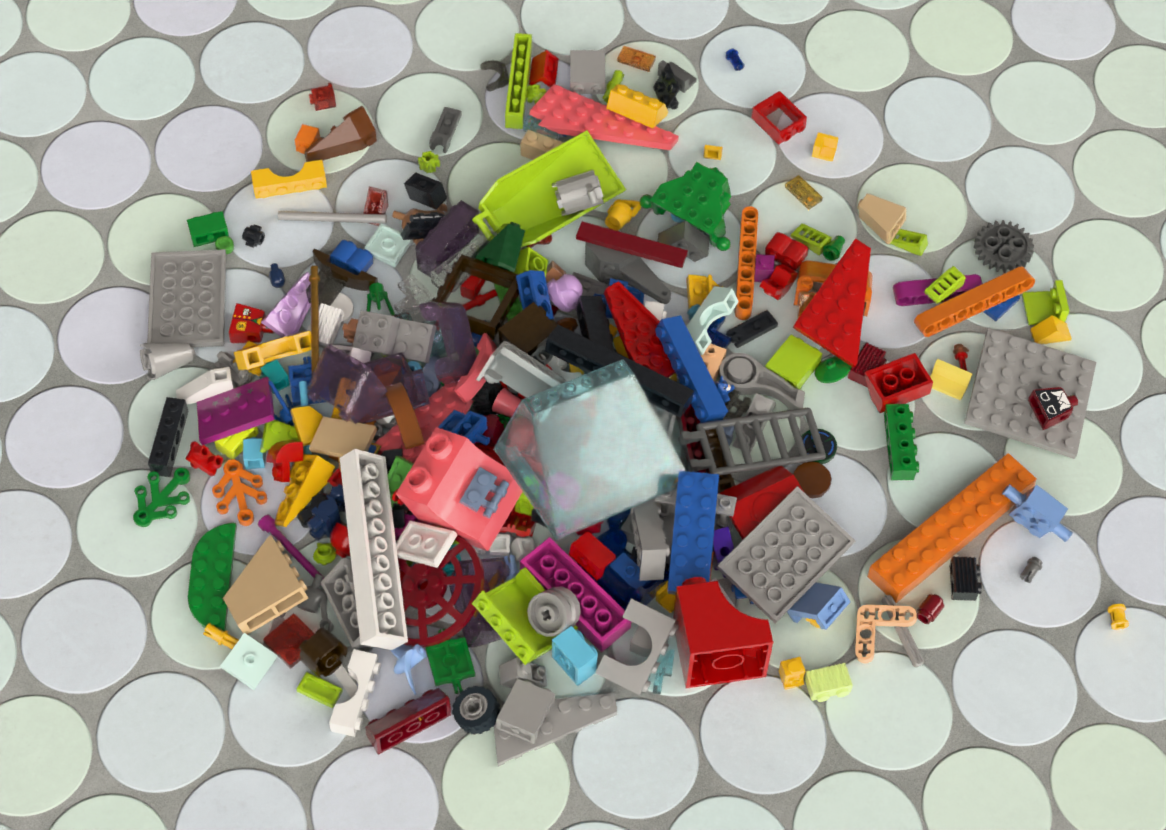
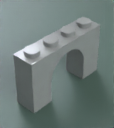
M631 599L622 617L643 627L649 633L652 640L651 653L643 663L634 666L626 665L610 656L604 655L595 673L641 695L642 692L646 693L651 684L648 680L652 673L656 674L660 663L657 661L660 655H665L669 644L666 642L669 636H674L678 626L675 625L676 620Z

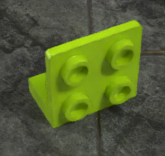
M1055 280L1050 291L1023 292L1022 299L1028 325H1037L1052 315L1064 322L1066 321L1069 307L1063 280Z

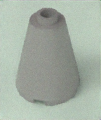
M144 343L140 345L143 347L140 350L143 370H148L149 375L146 377L149 381L155 380L192 362L193 357H195V350L188 343Z

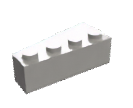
M655 497L632 498L630 514L635 540L634 544L635 549H637V565L640 566L639 580H664L666 556H669V544H665L667 537L666 531H663V518H660V505H657L655 502Z
M342 558L321 581V584L352 648H371L372 646L360 644L351 558Z

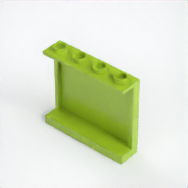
M526 567L521 569L513 579L487 593L484 590L481 591L472 603L524 665L551 650L552 639L556 637H546L539 634L529 622L527 613L529 602L534 596L546 590Z

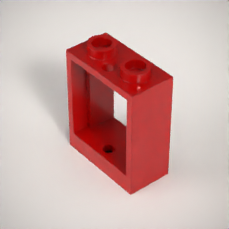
M781 91L755 105L752 109L751 118L778 145L788 141L795 134L801 133L806 127L807 116ZM777 109H781L794 122L781 131L766 117Z

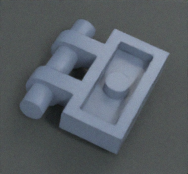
M479 467L459 503L476 513L480 506L486 509L483 516L490 519L491 515L496 513L497 505L501 498H504L507 494L506 490L509 483L503 480L500 486L495 485L497 476ZM489 491L494 493L491 501L485 500Z

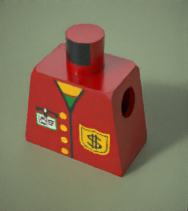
M236 303L228 332L230 342L247 343L250 341L260 343L264 333L274 334L271 329L261 323L266 317L265 311Z

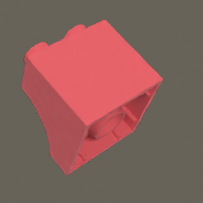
M436 427L406 475L396 495L421 523L453 530L472 546L488 551L527 484L518 472L501 465L487 456L467 437ZM479 467L497 476L495 485L500 486L503 480L509 483L506 490L507 494L504 498H501L497 505L496 513H493L490 519L483 516L486 509L480 506L476 513L459 503ZM489 491L485 500L491 501L494 493Z

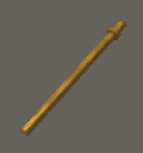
M311 266L309 282H311L312 378L317 379L319 378L318 282H320V276L318 275V266Z

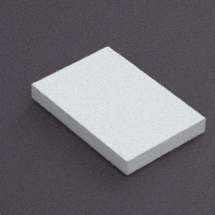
M409 521L396 542L397 556L401 559L438 568L457 537V533L453 530Z

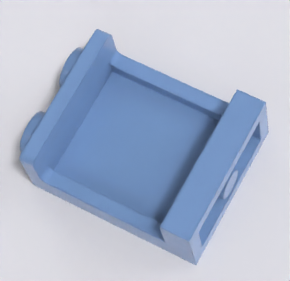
M816 582L787 613L795 623H798L804 617L816 620L821 629L827 630L851 601L842 587Z

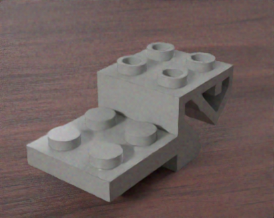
M360 310L352 347L371 353H382L384 356L429 363L437 326Z

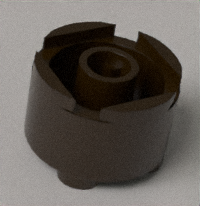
M323 627L318 629L309 640L303 641L299 646L301 662L318 677L320 675L327 677L333 674L342 665L340 660L343 655L346 657L348 652L347 647L329 630Z

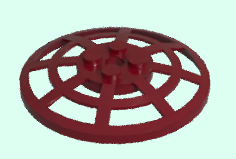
M458 535L455 541L459 544L450 551H447L438 568L421 563L410 567L405 563L407 560L398 558L399 569L405 573L401 582L404 613L409 606L418 609V619L405 617L407 625L419 626L420 639L408 638V642L404 643L406 646L414 647L418 644L421 647H429L450 639L467 625L477 610L472 603L484 589L483 565L477 551L470 543ZM464 549L468 551L472 559L475 575H463L461 564L456 555ZM449 561L452 562L455 568L456 576H447L442 569ZM428 581L427 587L421 590L422 583ZM475 583L471 600L465 611L461 614L453 606L460 596L462 585ZM455 584L454 592L447 602L443 598L448 585ZM437 604L442 607L439 612L426 618V609L432 608ZM447 613L456 620L443 632L428 637L427 625L440 620Z

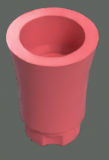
M506 388L499 392L492 407L493 412L512 419L515 413L528 416L531 420H534L536 415L531 404L518 398Z

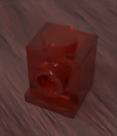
M328 83V86L311 89L312 94H308L310 104H314L315 111L336 107L332 83Z

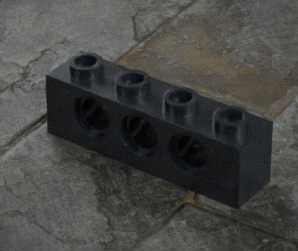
M166 397L148 460L150 472H157L159 476L171 477L189 412L185 399Z

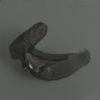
M490 60L480 65L482 70H495L500 74V77L495 82L486 86L487 91L491 92L509 84L505 63Z

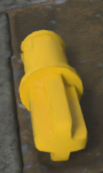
M210 623L203 632V635L219 642L218 645L221 646L223 644L230 649H233L239 639L228 634L227 630L223 631Z

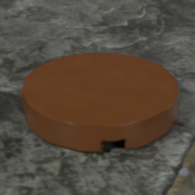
M812 461L805 462L794 471V476L809 498H820L830 489L832 478L829 470L824 465Z

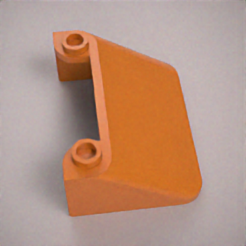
M810 260L802 262L799 268L794 305H798L800 292H809L813 288L814 282L824 283L836 264ZM868 271L864 316L866 317L872 296L873 276L870 271Z

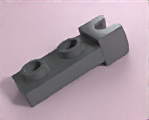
M444 107L429 141L431 150H434L437 145H442L444 147L443 153H447L462 115L461 110Z

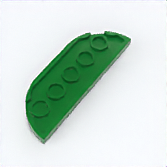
M236 523L223 524L211 529L202 536L193 551L188 588V604L192 616L204 628L210 623L226 631L228 607L223 597L231 585L237 530Z

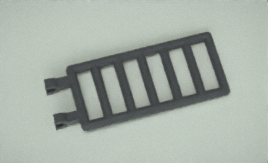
M810 408L698 423L696 425L697 431H683L680 433L681 437H678L680 446L700 441L705 459L689 460V465L686 466L687 472L709 469L710 474L724 475L826 458L819 431ZM806 416L817 453L807 454L795 417ZM788 418L799 453L798 456L789 457L778 419ZM770 421L781 458H770L760 422ZM752 423L763 461H752L742 425ZM734 426L745 464L734 465L723 427ZM716 429L727 466L716 468L705 430Z

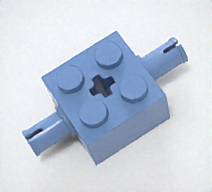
M1011 484L1007 485L1003 490L1002 494L1015 503L1009 515L1015 522L1026 527L1032 535L1041 538L1048 532H1053L1064 542L1072 536L1073 532L1060 523L1068 508L1041 487L1035 485L1025 494H1021Z

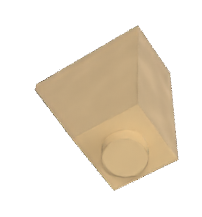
M868 193L858 203L859 218L884 242L890 244L906 221V207Z

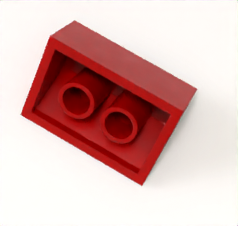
M916 353L864 373L871 400L879 413L884 412L886 404H906L929 395L933 385L931 377Z

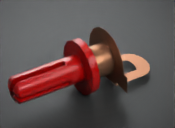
M956 344L953 350L955 359L959 360L960 369L967 371L965 359L968 357L966 352H969V349L962 344Z

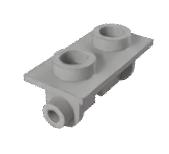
M220 351L217 354L218 361L214 366L218 369L230 367L232 379L239 386H242L254 375L248 372V370H238L237 363H233L235 358L228 352Z

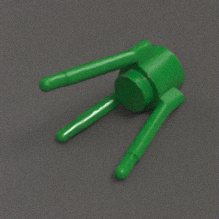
M381 283L371 284L369 286V294H367L366 311L370 312L372 300L376 302L377 309L380 310V302L384 299L391 316L396 317L388 294L384 291V286Z

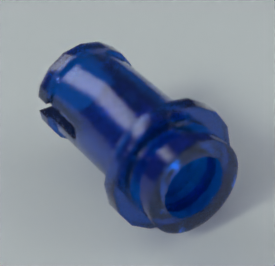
M732 48L726 52V59L730 60L735 71H740L744 68L745 64L740 59L739 52Z

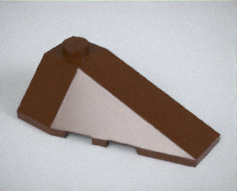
M360 106L343 117L345 121L338 127L334 125L330 129L331 132L325 138L320 137L305 150L306 162L323 161L360 151L373 145L377 141L376 130L364 107Z

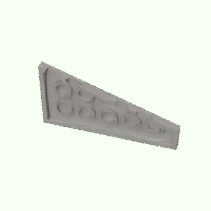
M615 693L555 699L554 705L550 707L538 731V738L535 744L496 729L495 723L494 735L498 767L513 758L522 757V754L538 750L561 740L568 734L577 733L584 727L591 724L595 725L616 716Z

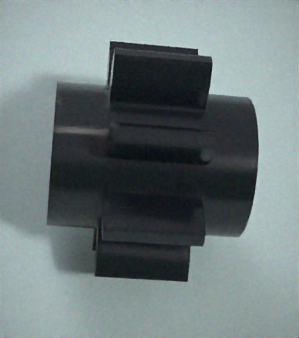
M254 224L244 229L242 239L246 241L245 245L254 248V246L257 247V245L263 243L265 233L261 231V226Z

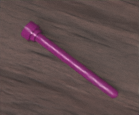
M269 514L259 520L258 526L261 530L267 533L270 532L279 540L282 546L313 578H315L316 574L322 575L276 528L275 520Z

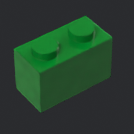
M223 211L187 219L194 247L214 243L222 236L229 237Z

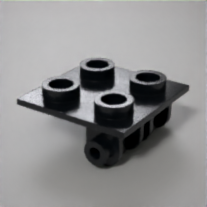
M667 63L654 83L653 88L658 100L664 103L667 109L672 108L675 110L679 104L675 96L680 88L670 64Z

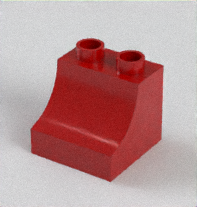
M693 577L685 580L682 586H677L673 619L677 621L675 625L678 626L675 637L685 687L693 688L766 677L773 647L769 620L748 616L733 607L724 597L718 581L706 582V579L703 577Z

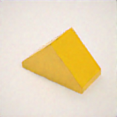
M1053 315L1030 329L1034 342L1041 345L1070 341L1072 339L1067 323Z

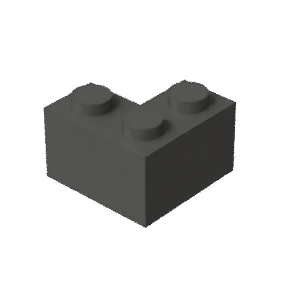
M686 220L658 233V242L688 250L687 257L694 262L707 257L709 254L710 238Z

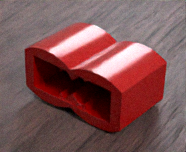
M776 232L765 247V255H774V261L781 262L796 271L807 257L808 247L801 242L792 240L783 233Z

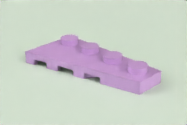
M308 272L298 279L261 321V323L280 337L297 333L311 306V282H309L310 274Z

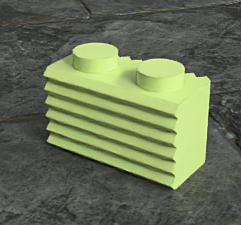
M845 663L807 671L804 678L811 701L818 700V702H823L835 695L837 697H844L851 692L853 686Z

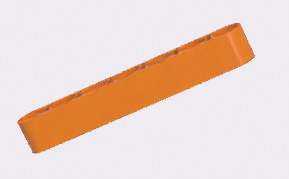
M751 206L743 209L740 224L736 297L739 302L735 306V316L740 320H747L751 317L753 306L758 210Z
M1024 267L1015 268L920 313L914 319V324L925 337H930L1031 289L1035 284V279Z

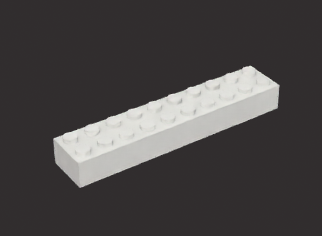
M353 449L340 458L360 644L393 650L408 642L386 458L385 456Z

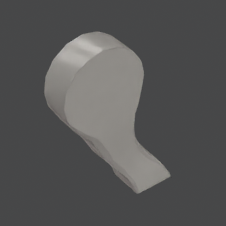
M734 353L722 361L719 368V380L723 376V379L729 385L733 384L735 386V389L730 392L731 394L752 395L757 393L768 395L781 401L789 410L803 408L805 392L791 386L782 377L764 367L750 355Z

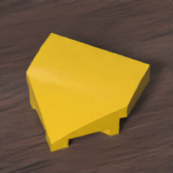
M688 274L686 278L688 309L696 304L701 306L714 286L720 287L712 280V275L706 277Z
M310 406L292 408L290 412L298 439L303 442V446L310 445L324 416Z

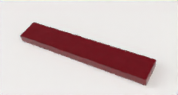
M583 221L576 234L577 240L683 268L688 255V250Z

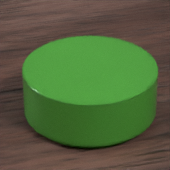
M222 236L216 240L215 247L216 250H226L227 255L234 250V243L230 237Z

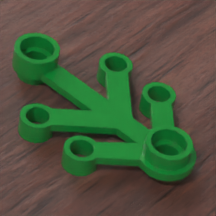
M178 468L174 472V478L160 493L158 484L160 482L159 474L154 471L150 472L147 478L151 486L152 502L147 507L145 501L147 496L146 488L142 485L135 488L134 492L138 499V510L135 511L133 520L136 525L147 527L156 519H174L177 516V510L172 505H186L190 502V496L186 491L180 492L178 496L168 497L178 485H185L190 481V473L186 468ZM183 496L187 497L185 500H181ZM167 506L164 511H155L158 507ZM169 511H174V513L168 514Z

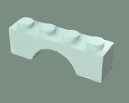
M714 286L686 326L700 355L704 354L712 342L707 333L709 325L722 316L730 315L739 302L732 288Z

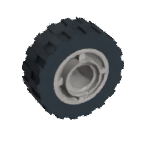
M483 686L466 688L455 698L452 706L454 720L465 732L474 735L477 733L482 734L485 731H489L492 726L494 727L501 711L496 697L489 689H485Z

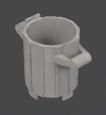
M594 170L552 183L553 188H558L555 194L558 199L559 209L564 207L565 210L561 212L562 216L604 203L598 176H595Z

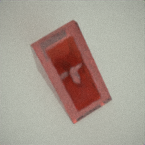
M369 186L363 214H385L388 208L387 191ZM369 223V224L376 225V226H380L381 223Z

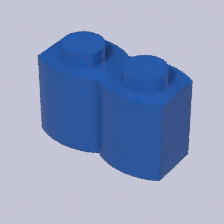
M342 240L330 254L332 264L357 276L361 270L367 272L373 265L372 254L366 249L357 248L352 241Z

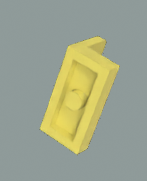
M937 359L930 376L933 381L932 389L961 400L969 386L972 373Z

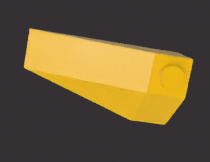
M303 454V461L294 462L290 470V484L284 488L285 500L280 503L276 514V526H288L312 500V497L316 496L327 484V480L333 475L334 465L318 455Z

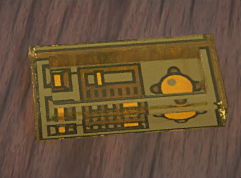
M800 175L785 184V188L808 210L822 202L823 197Z

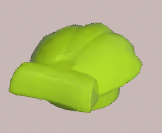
M317 543V549L313 554L314 561L323 566L332 563L336 558L334 547L331 543Z

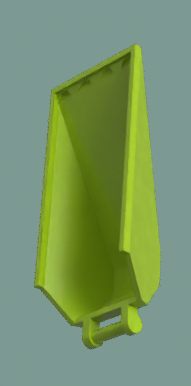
M586 130L496 180L479 203L478 208L481 213L475 216L472 221L478 225L487 240L492 236V233L483 219L487 220L494 232L503 224L517 223L521 225L520 229L525 230L521 247L541 241L602 205L562 216L561 212L565 210L564 207L559 209L558 199L555 194L558 188H553L552 183L594 170L595 176H598L604 203L625 192L626 188Z

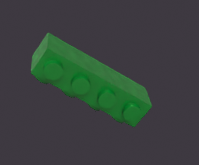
M886 404L884 423L891 480H914L916 473H919V461L915 459V456H917V445L913 442V439H915V428H912L911 425L913 423V411H910L909 404Z

